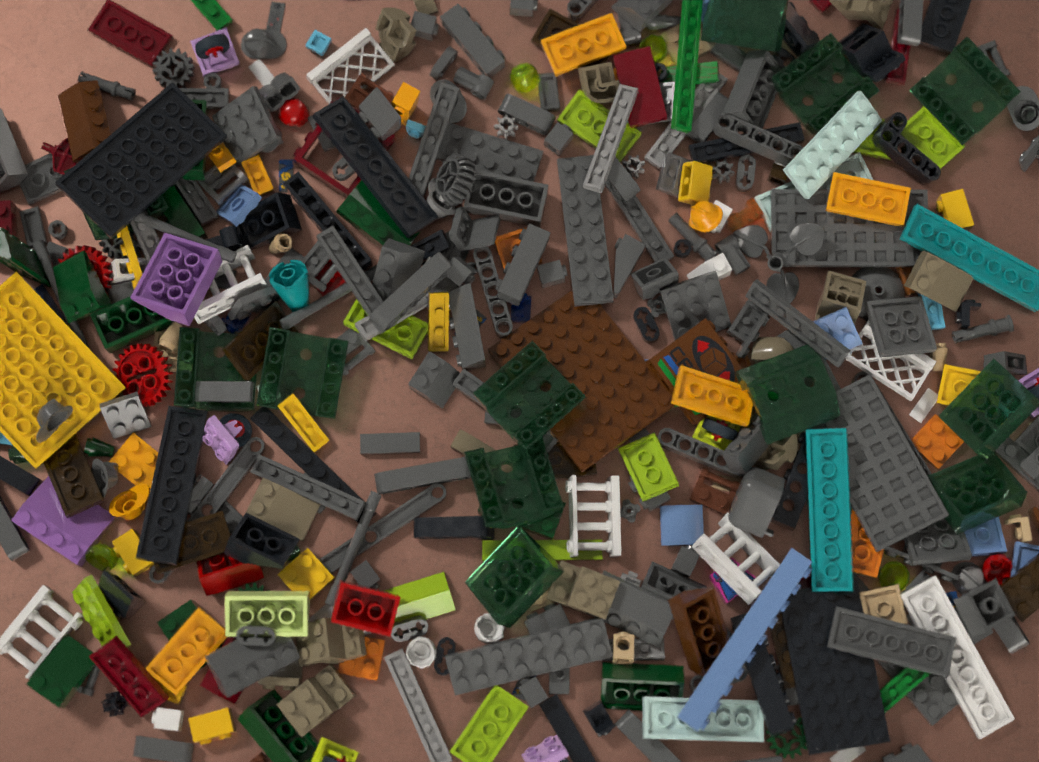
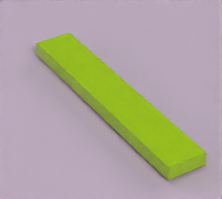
M602 539L578 540V542H602ZM482 540V561L602 560V550H578V556L570 557V552H567L568 540Z

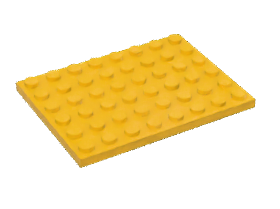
M15 272L0 285V432L37 469L101 411L100 403L115 399L126 387L31 286ZM51 399H56L63 406H72L73 411L69 418L47 440L41 443L37 442L36 435L41 428L37 421L39 410Z

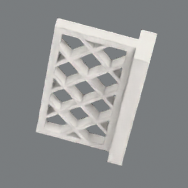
M365 28L306 74V79L329 104L332 93L343 94L345 97L348 93L346 92V82H355L357 80L347 78L348 68L359 69V75L361 70L373 71L370 80L375 82L393 68L395 64L374 40L369 30ZM371 42L375 47V54L363 53L364 46ZM352 55L361 56L360 66L348 65L349 58ZM363 57L374 58L373 68L362 67ZM376 58L385 59L389 65L384 69L375 68ZM337 67L346 68L345 78L333 77L334 70ZM322 79H330V90L322 89L318 82ZM333 80L345 81L344 91L332 90ZM362 85L361 88L365 90L367 86Z
M868 320L860 331L859 336L860 338L865 336L870 339L872 345L863 346L861 344L859 347L850 349L851 351L845 360L909 401H912L936 361L924 353L879 357ZM873 349L876 357L867 358L865 350ZM861 351L863 359L857 360L851 356L852 352ZM895 359L903 360L905 366L897 367ZM890 360L893 368L884 369L882 361ZM877 361L880 370L871 369L869 362ZM912 369H917L923 373L922 377L914 378ZM907 370L909 379L901 380L899 371ZM894 372L897 381L887 379L886 373ZM911 383L913 392L909 393L904 390L903 384Z

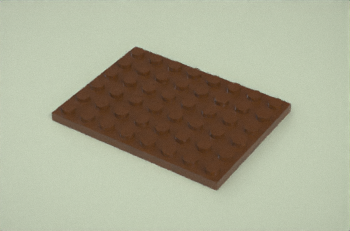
M572 290L518 327L510 335L488 348L489 354L581 472H584L675 406L671 404L673 396L648 366L601 305L574 307Z

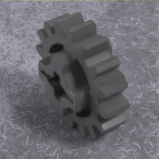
M170 48L169 53L162 51L163 56L157 55L158 62H153L155 69L152 72L156 75L154 78L157 82L160 81L161 87L165 85L167 87L173 82L177 87L181 85L185 88V82L191 83L189 76L194 77V73L191 71L195 69L194 64H191L193 62L192 58L188 57L187 52L181 54L180 49L173 52L172 48Z

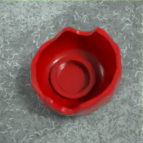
M297 98L285 100L278 110L279 119L288 127H302L310 116L309 108Z
M995 554L988 557L982 565L986 581L990 582L996 579L1001 586L1003 579L1010 578L1013 567L1012 561L1003 554Z

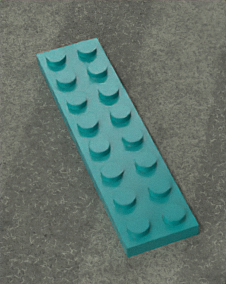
M919 204L913 207L900 240L920 251L929 252L970 274L974 280L1033 312L1038 311V269Z
M848 428L806 430L812 592L854 591Z

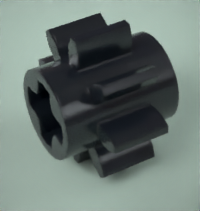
M119 691L106 693V698L101 702L104 709L103 712L110 713V717L124 714L123 710L128 707L126 698L120 695Z

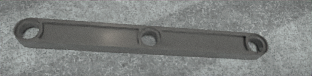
M253 437L245 444L187 522L204 517L202 509L205 505L213 507L212 514L219 512L224 502L230 498L252 469L258 455L264 453L265 443L261 438ZM255 441H259L262 445L261 449L257 452L251 450V444ZM153 565L150 569L149 577L152 582L162 584L167 581L174 570L165 572L161 580H155L153 574L156 569Z
M440 483L433 484L369 526L366 533L373 531L376 533L377 538L374 542H368L364 535L355 558L413 521L414 518L419 517L442 502L447 495L446 488ZM436 487L443 490V496L440 498H435L432 495V491ZM352 538L319 559L331 574L340 569Z

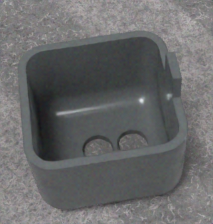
M751 467L747 474H744L732 501L729 512V522L731 525L763 538L764 534L773 537L774 530L769 529L768 525L783 493L785 479L758 467Z

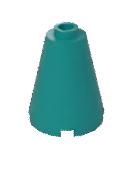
M290 260L291 263L284 264V262H281L273 267L269 273V281L292 312H296L310 304L308 270L303 262Z

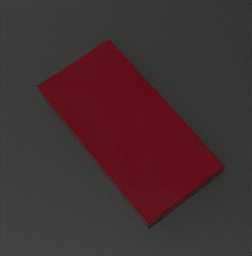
M112 0L105 2L88 28V31L152 68H154L153 62H158L156 56L161 57L162 51H165L173 38L172 34Z
M648 46L613 55L619 84L638 88V94L628 119L630 128L668 119L651 47Z
M117 635L89 656L141 718L168 700L169 696Z

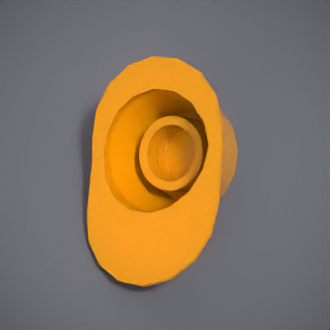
M708 201L696 203L694 206H691L689 226L700 232L712 231L722 220V209Z
M141 483L118 494L109 505L110 514L115 517H122L125 520H133L140 516L146 507L145 502L150 493L149 486Z

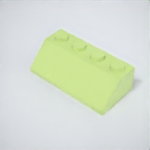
M228 591L225 595V637H236L239 628L246 625L272 627L276 632V636H308L309 591ZM248 630L240 634L243 637L255 636V634H249ZM265 630L264 634H258V636H272L268 634L267 630Z

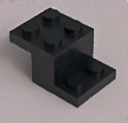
M864 23L834 45L837 52L848 57L855 74L874 82L884 79L885 75L897 69L906 60L903 53L892 50L884 31Z

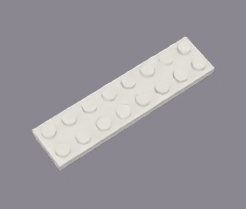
M932 576L900 594L916 627L956 637L949 677L945 678L955 695L977 738L982 739L1015 720L937 577Z

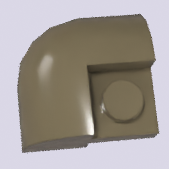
M389 7L382 9L376 24V30L379 31L380 47L393 62H397L414 49L416 42L413 38L416 29L409 23L411 18L409 14L400 9Z
M612 62L578 69L581 88L588 99L596 103L614 101L619 87V80L615 81Z
M758 337L751 353V359L755 360L756 378L787 379L798 376L796 349H793L785 338Z
M782 429L753 466L767 471L768 468L778 470L785 461L792 463L798 450L796 433Z

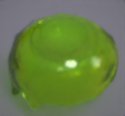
M649 35L642 40L639 49L651 47L654 63H660L668 54V45L662 36Z
M529 63L516 65L510 73L511 84L514 90L520 93L532 91L540 82L538 71L534 65Z
M102 543L93 545L85 554L87 562L101 571L110 567L109 570H112L118 562V557L112 547Z
M898 561L887 562L879 571V582L882 588L899 584L900 590H903L909 582L910 573L907 567Z

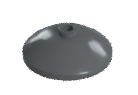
M863 267L852 276L866 281L862 308L858 316L865 321L869 320L865 309L867 301L905 298V289L900 277L888 267ZM875 288H880L881 293H876Z

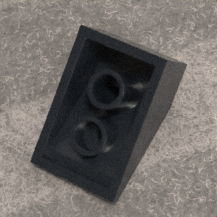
M276 192L260 201L258 206L251 210L245 220L236 227L239 231L243 247L248 245L251 250L271 244L277 234L284 233L291 236L302 230L290 194Z
M246 512L228 539L224 554L241 563L283 569L300 539Z
M107 570L102 572L98 586L106 601L115 608L113 613L120 619L124 617L129 620L146 602L118 575Z

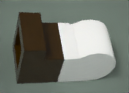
M774 161L767 181L784 185L788 177L783 171L786 166Z

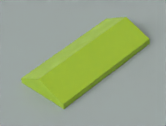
M444 572L384 590L385 592L398 594L401 597L394 623L415 616H423L425 619H430L456 610Z

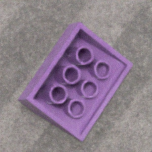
M164 233L130 297L131 300L171 321L190 326L223 262L219 250Z
M48 476L22 504L11 521L76 565L82 567L116 517L112 516L110 512L101 506L96 505L67 518Z

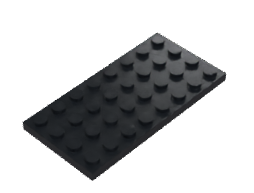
M172 82L59 178L55 184L112 239L227 139V134Z
M854 580V591L812 592V587L799 589L795 596L790 594L787 599L790 602L784 612L781 611L808 756L891 742L874 659L827 647L835 607L864 613L859 596L858 580Z

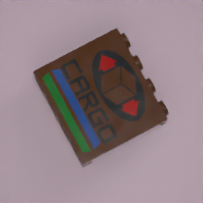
M706 318L646 361L672 395L678 369L681 365L744 386L752 383L750 373L740 366L737 355L729 351L726 340L722 336H718L715 331V325L710 320L707 321ZM678 406L692 426L708 416Z

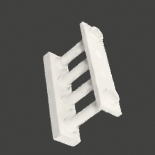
M248 245L235 251L237 256L233 263L222 259L223 262L209 287L213 297L202 301L194 316L198 324L232 308L238 298L268 287L261 273L255 275L250 263L251 260L255 259V256ZM243 265L249 279L238 284L232 270ZM225 274L231 288L220 293L215 278Z
M576 475L570 476L565 484V490L569 493L570 540L567 541V552H570V557L578 556V550H606L609 553V557L621 556L619 476H610L605 483H576ZM577 491H605L608 501H605V503L577 502ZM577 510L605 511L608 513V520L606 522H577ZM577 530H603L608 533L609 540L606 542H578Z
M727 513L718 523L721 528L710 538L704 533L693 544L692 548L749 605L762 592L758 587L769 577L772 578L780 563L748 532L731 525L729 513ZM725 534H728L735 543L725 552H722L715 543ZM742 548L749 557L737 567L729 558ZM756 562L764 571L751 581L744 572Z
M43 585L0 637V655L8 653L29 670L25 676L27 679L31 678L39 665L67 634L70 635L73 630H77L83 623V614L77 612L73 616L52 599L51 594L54 591L46 585ZM42 605L49 606L69 622L61 632L39 615L38 610ZM29 621L36 622L56 638L48 648L26 631L25 626ZM16 637L23 638L42 654L35 664L13 647L12 642Z

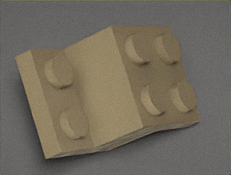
M830 0V2L848 20H868L875 28L883 29L893 0Z
M828 270L824 290L817 304L814 321L847 307L855 325L861 312L866 281Z
M561 560L546 599L581 613L587 612L606 620L620 581L582 566L579 568Z
M324 617L309 622L308 636H296L297 650L300 656L299 667H307L317 663L339 664L366 655L364 630L332 623L331 618Z
M329 664L315 677L307 679L279 702L277 706L299 735L303 737L319 723L326 721L353 699L356 694L333 664Z

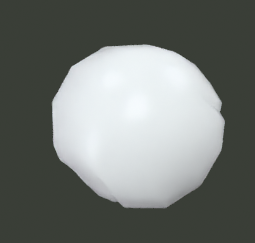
M485 613L477 618L474 632L481 642L492 644L504 637L505 625L498 616L493 613Z
M418 636L410 640L406 647V656L410 664L420 669L430 666L436 658L437 650L435 644L428 638Z

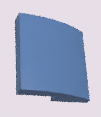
M703 505L660 506L661 546L693 545L704 534Z

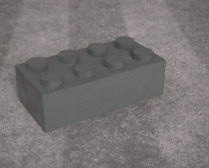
M476 170L474 175L476 179L473 181V186L470 189L471 193L467 194L464 203L467 213L486 217L498 215L500 220L529 225L530 223L539 228L541 227L549 185Z

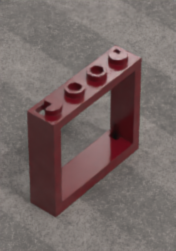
M353 107L357 114H359L360 112ZM368 122L365 123L369 128H372ZM316 123L317 127L313 132L310 131L304 139L306 142L302 148L299 146L294 152V163L347 198L361 181L359 176L355 178L349 188H346L304 159V156L323 131ZM392 134L381 142L387 152L395 142V135Z

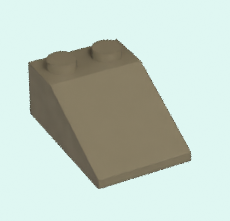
M922 251L904 286L956 312L974 278L937 256Z
M262 478L246 512L304 541L320 504L277 483Z

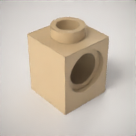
M628 632L614 634L613 664L633 665L634 635ZM624 644L628 646V649L621 650L618 646Z

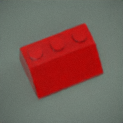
M224 553L197 562L199 580L206 596L218 594L222 591L237 588L264 578L262 566L241 563Z
M340 580L334 600L331 622L390 637L401 597L398 594Z

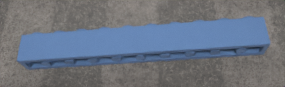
M791 548L677 716L678 720L696 732L699 729L704 731L710 722L707 717L711 711L716 713L722 704L719 702L721 696H727L733 686L730 683L734 677L739 679L745 670L742 668L744 662L751 661L756 653L753 649L757 644L761 646L767 637L764 634L767 628L770 627L772 629L778 621V618L775 617L780 610L784 612L790 603L787 600L790 594L795 596L801 587L798 584L802 577L806 579L812 568L809 566L812 561Z

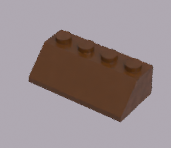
M98 80L78 82L58 95L73 162L82 160L111 135Z
M713 587L686 590L668 600L688 667L691 671L702 677L706 675L730 640Z

